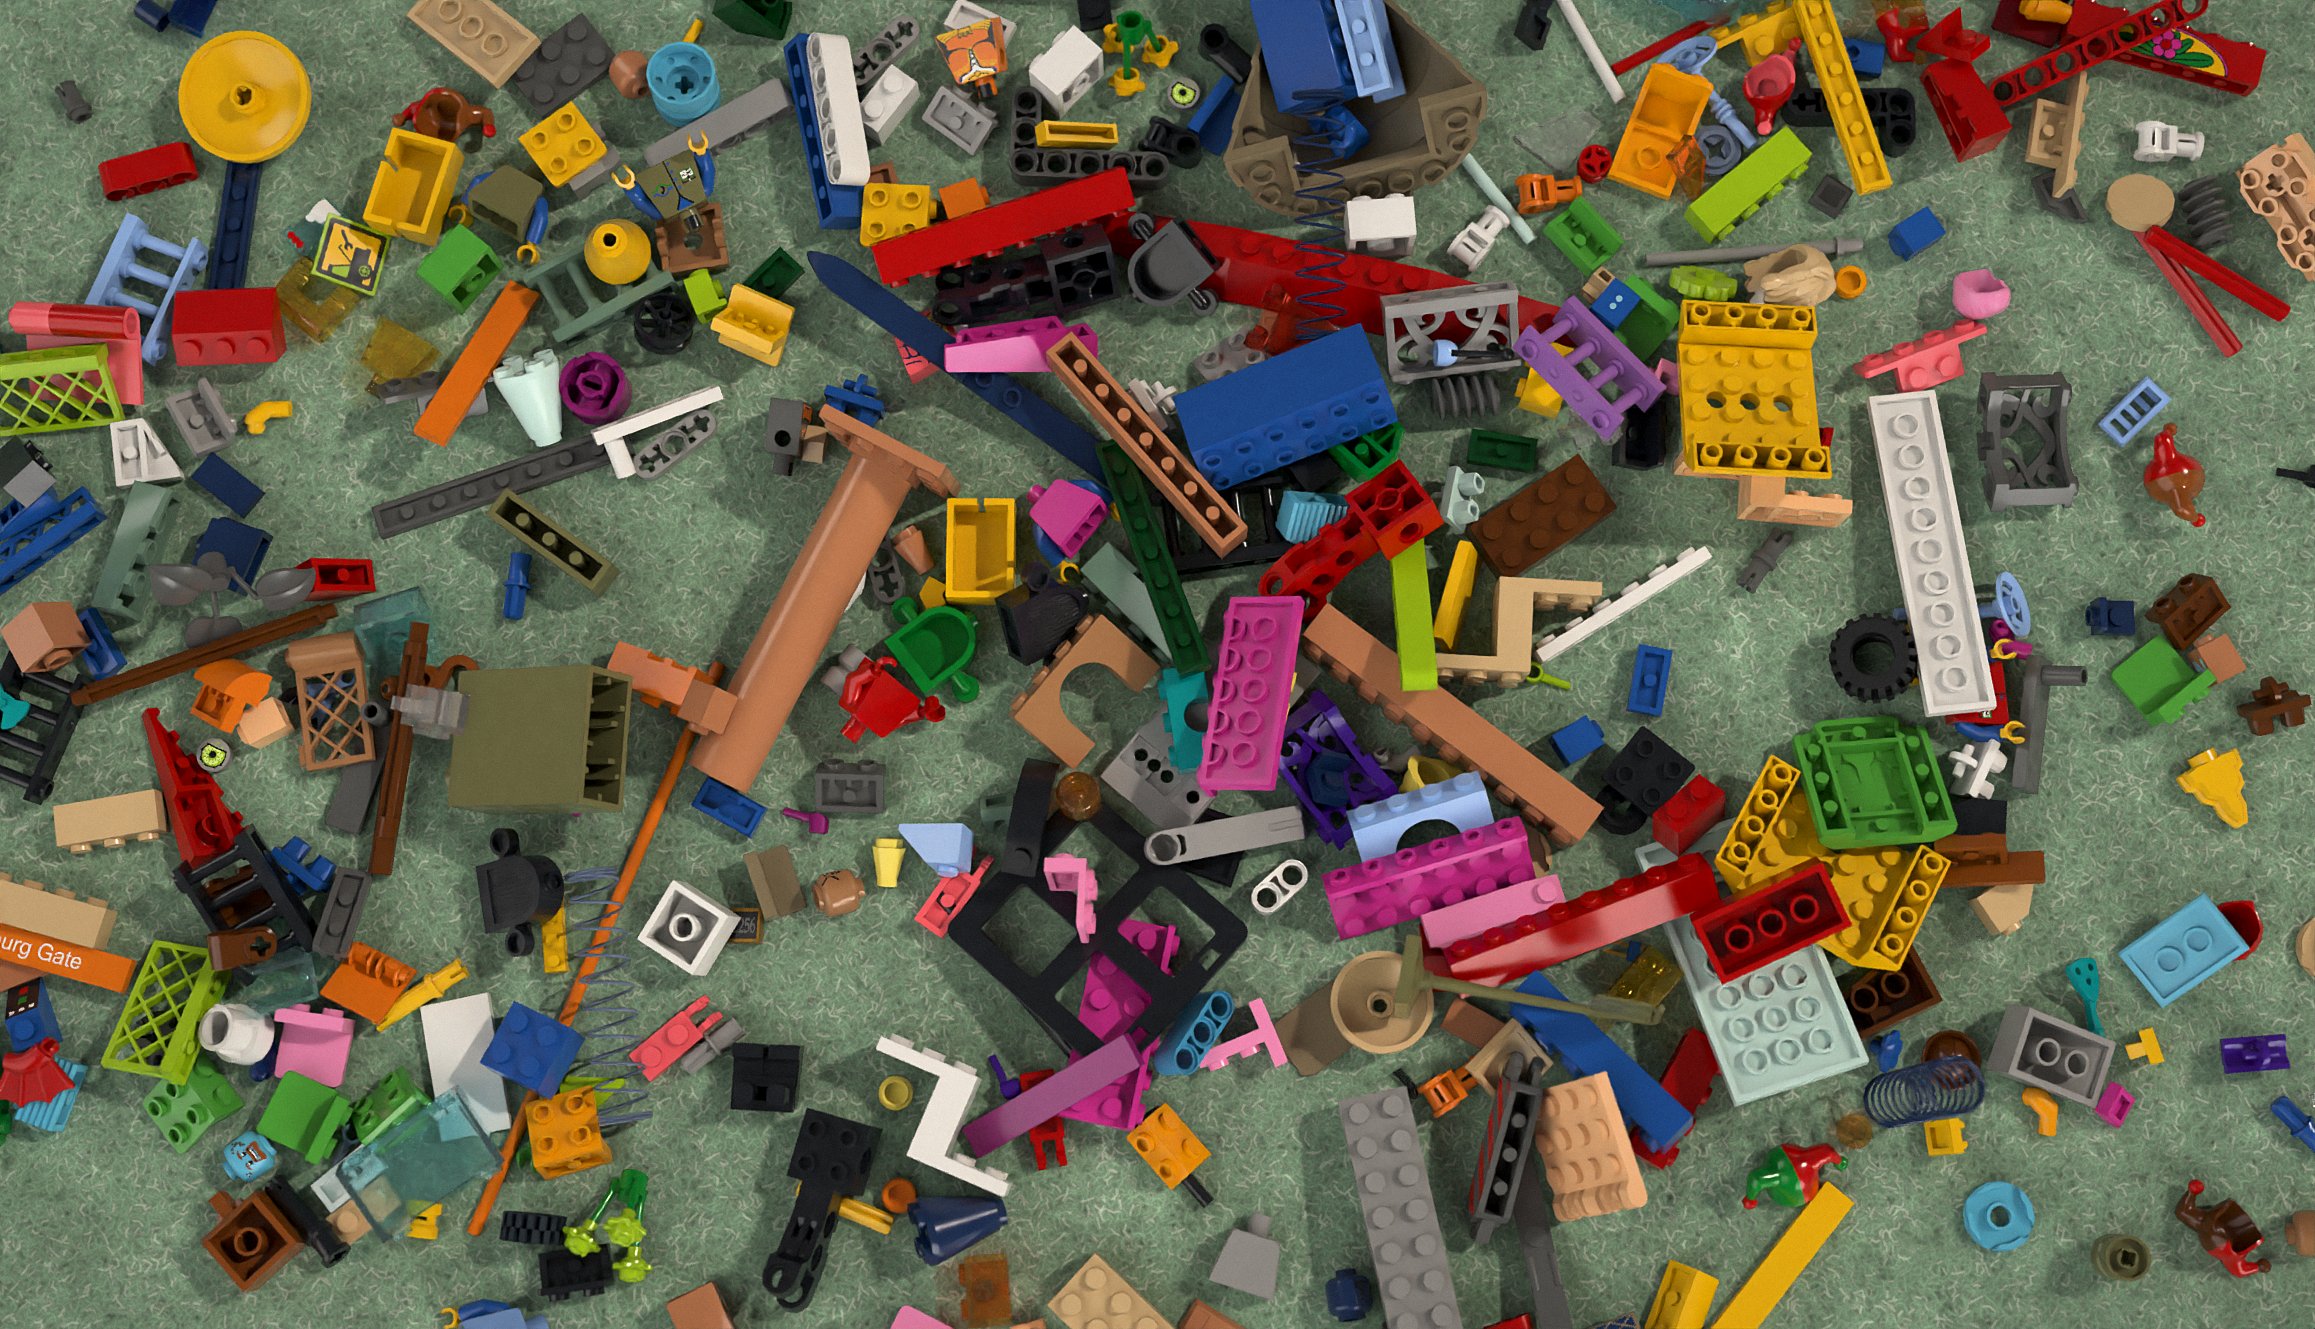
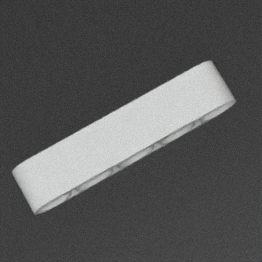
M813 32L808 38L806 50L828 180L830 183L838 185L865 186L870 177V163L848 39L843 35Z

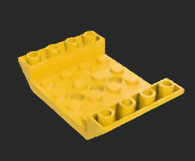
M1682 300L1676 357L1684 463L1693 472L1831 479L1830 449L1820 444L1811 348L1818 335L1815 307ZM1716 399L1721 402L1723 407H1711L1707 400ZM1750 401L1756 406V409H1745L1740 402ZM1774 403H1784L1788 406L1789 411H1779L1774 406Z
M1771 754L1713 860L1731 892L1737 893L1817 856L1823 863L1853 926L1816 942V944L1851 965L1897 972L1952 861L1923 844H1920L1911 854L1896 845L1842 849V854L1834 853L1830 848L1819 844L1804 790L1795 785L1801 771Z

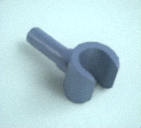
M350 1122L346 1123L344 1128H341L343 1140L331 1167H334L345 1158L352 1144L359 1142L358 1135L351 1139L346 1137V1131L350 1127Z

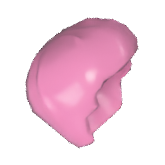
M1988 269L1963 272L1954 277L1952 303L1962 316L1973 320H1980L1997 315L2008 307L2011 299L2009 287L2003 280H1996Z

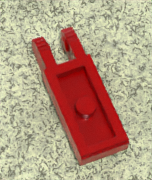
M1054 1068L1019 1074L1022 1093L1055 1075ZM1055 1115L1029 1130L1030 1141L1034 1143L1038 1170L1046 1169L1047 1158L1043 1150L1042 1141L1055 1139L1056 1157L1060 1167L1068 1165L1063 1140L1066 1136L1062 1117Z

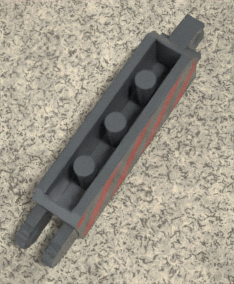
M1519 1052L1512 1053L1506 1074H1500L1465 1208L1469 1211L1468 1220L1473 1222L1470 1238L1474 1242L1486 1245L1489 1243L1493 1227L1499 1228L1501 1223L1507 1224L1510 1220L1543 1099V1089L1539 1087L1544 1067L1543 1058L1534 1056L1529 1065L1526 1080L1519 1079L1523 1065V1055Z

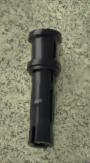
M283 1174L274 1177L277 1181V1186L270 1180L265 1186V1191L273 1197L304 1233L303 1242L308 1247L312 1246L323 1258L322 1264L326 1268H330L344 1259L351 1250V1246L347 1242H342L332 1231L333 1225L325 1219H319L288 1183Z

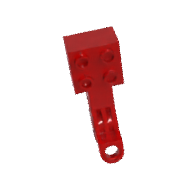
M1400 459L1385 468L1370 481L1364 482L1344 496L1350 507L1346 511L1347 516L1332 526L1330 523H1327L1318 529L1319 535L1304 545L1299 542L1274 563L1260 578L1258 584L1260 596H1301L1302 599L1309 597L1310 603L1308 608L1303 611L1302 623H1310L1326 605V596L1353 568L1379 551L1389 561L1444 524L1433 500ZM1282 579L1281 589L1272 595L1271 588L1277 580Z

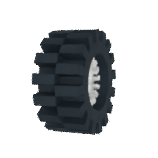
M503 1211L500 1240L563 1246L565 1233H563L562 1229L566 1227L567 1217L521 1211Z

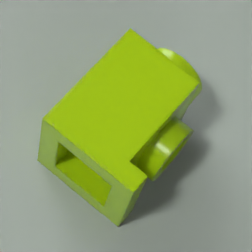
M708 269L696 270L689 275V278L683 280L701 324L712 321L714 316L727 308L728 302L719 279L712 280Z

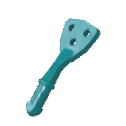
M2093 958L2075 959L2065 966V972L2074 989L2084 999L2088 1031L2105 1038V1030L2101 1026L2097 1014L2099 975L2096 961Z

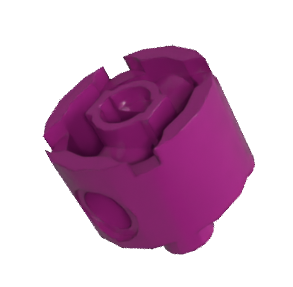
M587 352L579 358L574 357L561 371L559 390L562 399L575 417L584 423L595 426L606 425L620 419L630 407L633 395L632 384L616 360L608 355L598 352Z

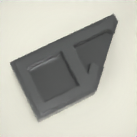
M2056 169L2033 177L2030 180L2044 210L2080 224L2088 220L2074 188L2068 189L2060 198L2052 197Z

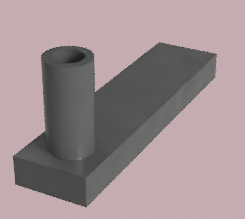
M2027 655L2019 722L2026 727H2018L2017 737H2023L2025 741L2021 744H2016L2012 788L2025 794H2038L2050 686H2086L2088 671L2085 666L2053 665L2051 661L2041 655Z
M372 697L371 701L366 702L361 707L360 713L362 718L372 724L376 760L346 766L327 817L326 825L353 834H361L384 771L395 704ZM357 736L352 756L365 754L364 740Z

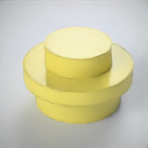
M901 1076L888 1077L879 1087L880 1102L887 1109L894 1111L906 1108L913 1098L911 1083Z

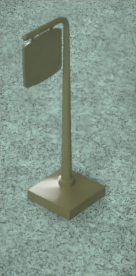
M1409 934L1406 937L1394 1002L1395 1017L1409 1019L1420 991H1429L1431 988L1645 1025L1660 1023L1665 1011L1664 1005H1659L1657 1009L1653 1008L1650 1003L1596 994L1592 998L1590 1007L1433 975L1432 971L1424 970L1421 937Z

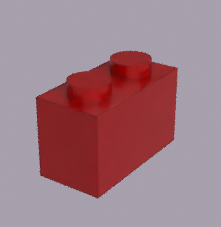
M1698 774L1652 814L1653 839L1679 857L1725 817V792Z

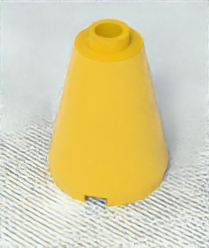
M610 219L598 224L590 232L585 242L584 255L589 269L596 277L611 285H619L636 281L646 272L651 261V247L648 237L638 225L625 219Z

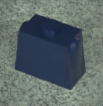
M227 517L212 518L205 534H202L196 543V555L191 565L198 566V559L205 553L219 552L224 555L227 566H234L237 574L252 587L273 536L265 530L251 527ZM231 578L227 589L247 597L248 593Z

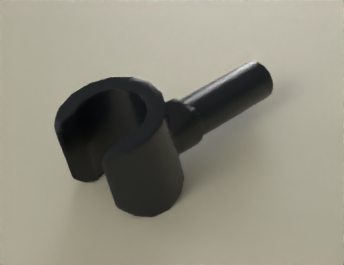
M2315 464L2310 465L2307 473L2277 467L2275 476L2297 479L2298 481H2303L2304 485L2315 488Z

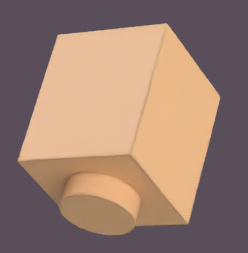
M272 696L260 702L258 708L252 706L244 710L242 719L239 722L240 725L236 727L241 740L246 745L249 744L258 749L296 731L282 701Z

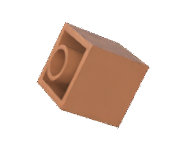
M70 601L30 603L0 630L22 673L60 671L92 644Z

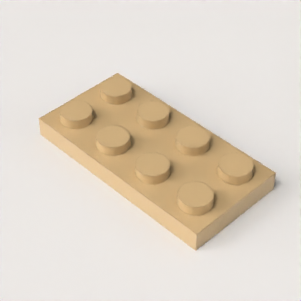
M419 0L406 14L412 23L497 90L502 87L542 43L535 34L491 0Z

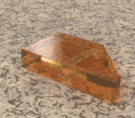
M1685 134L1667 154L1666 159L1687 198L1694 202L1702 194L1706 159L1694 136Z

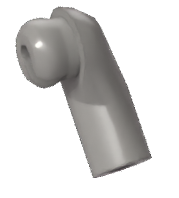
M1415 745L1401 754L1387 751L1386 747H1378L1373 751L1372 758L1384 772L1399 775L1408 769L1410 757L1423 755Z

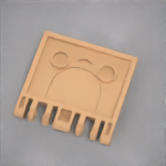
M1601 1072L1543 1089V1099L1534 1134L1536 1137V1147L1542 1155L1547 1170V1181L1555 1195L1551 1205L1556 1218L1561 1222L1581 1219L1583 1216L1593 1217L1608 1214L1612 1211L1618 1212L1619 1209L1628 1210L1644 1206L1648 1198L1607 1072Z

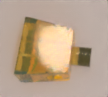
M381 315L361 359V365L374 375L364 391L382 401L377 391V385L385 384L387 380L393 378L408 379L418 377L420 373L428 371L442 354L431 343Z

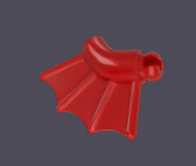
M45 1037L41 1043L37 1042L24 1053L15 1054L7 1052L2 1062L4 1071L0 1077V1100L7 1099L16 1103L18 1107L23 1108L25 1104L31 1101L51 1103L54 1097L61 1091L75 1088L74 1082L54 1060V1054L60 1049L59 1043L54 1038Z

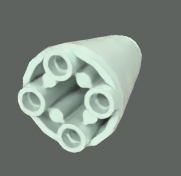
M552 349L539 351L533 355L534 357L524 360L521 355L504 359L502 361L503 366L493 370L492 376L495 385L530 439L535 440L536 446H547L562 439L560 434L563 429L561 393L559 390L560 369L558 358L554 355Z

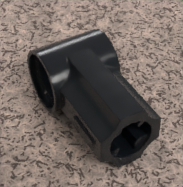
M1212 23L1205 26L1200 33L1198 44L1200 56L1207 61L1213 62L1235 83L1241 86L1248 80L1252 68L1250 63L1252 57L1229 37L1228 31L1222 25ZM1215 38L1220 41L1221 45L1213 48L1208 46L1205 41Z

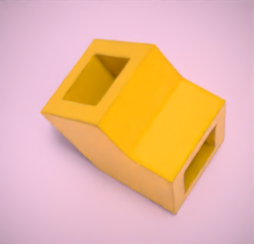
M929 576L919 593L925 609L947 606L944 600L946 585Z

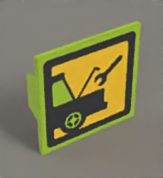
M328 212L310 274L326 279L328 282L341 287L353 289L374 297L391 236Z

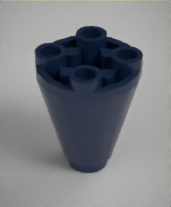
M923 1196L915 1198L914 1203L907 1204L909 1220L912 1225L916 1224L919 1237L914 1238L918 1258H923L925 1264L930 1266L941 1264L999 1231L1000 1226L1008 1224L1006 1208L1001 1197L993 1199L992 1196Z

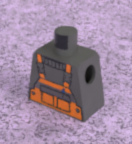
M770 398L765 452L775 455L772 474L792 477L794 458L802 459L803 441L807 426L811 424L813 407L805 402ZM790 434L791 441L789 445L783 446L784 437Z

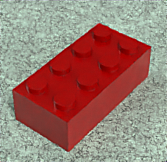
M1817 856L1688 915L1722 985L1853 926L1823 863Z

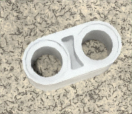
M1287 860L1269 874L1253 890L1251 905L1254 910L1262 915H1271L1279 910L1304 887L1308 878L1305 865L1298 860ZM1287 868L1297 869L1301 874V881L1296 885L1287 884L1282 877L1283 871ZM1263 890L1271 891L1276 897V903L1269 908L1262 907L1257 902L1259 892Z

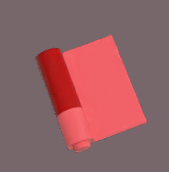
M18 301L8 313L9 324L17 334L26 335L27 351L106 342L110 353L106 360L120 403L131 405L144 404L140 319L134 307ZM99 370L85 371L81 377L97 388L103 383ZM54 374L49 380L66 392L73 383L61 374ZM29 379L30 393L35 395L40 385ZM77 384L70 393V395L81 402H90L94 396ZM45 388L38 397L42 400L61 401L60 397ZM99 398L95 401V403H106Z

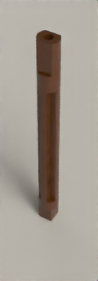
M411 621L408 641L404 643L367 871L372 874L392 875L429 644H426L429 624Z

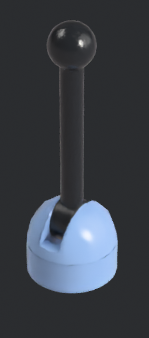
M1435 340L1433 362L1434 366L1445 367L1455 363L1458 357H1492L1510 361L1514 357V352L1511 348H1505L1502 351L1458 350L1452 341Z

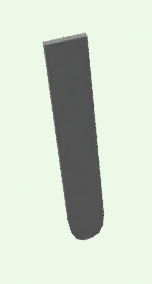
M1529 1149L1513 1212L1540 1329H1573L1532 1150Z

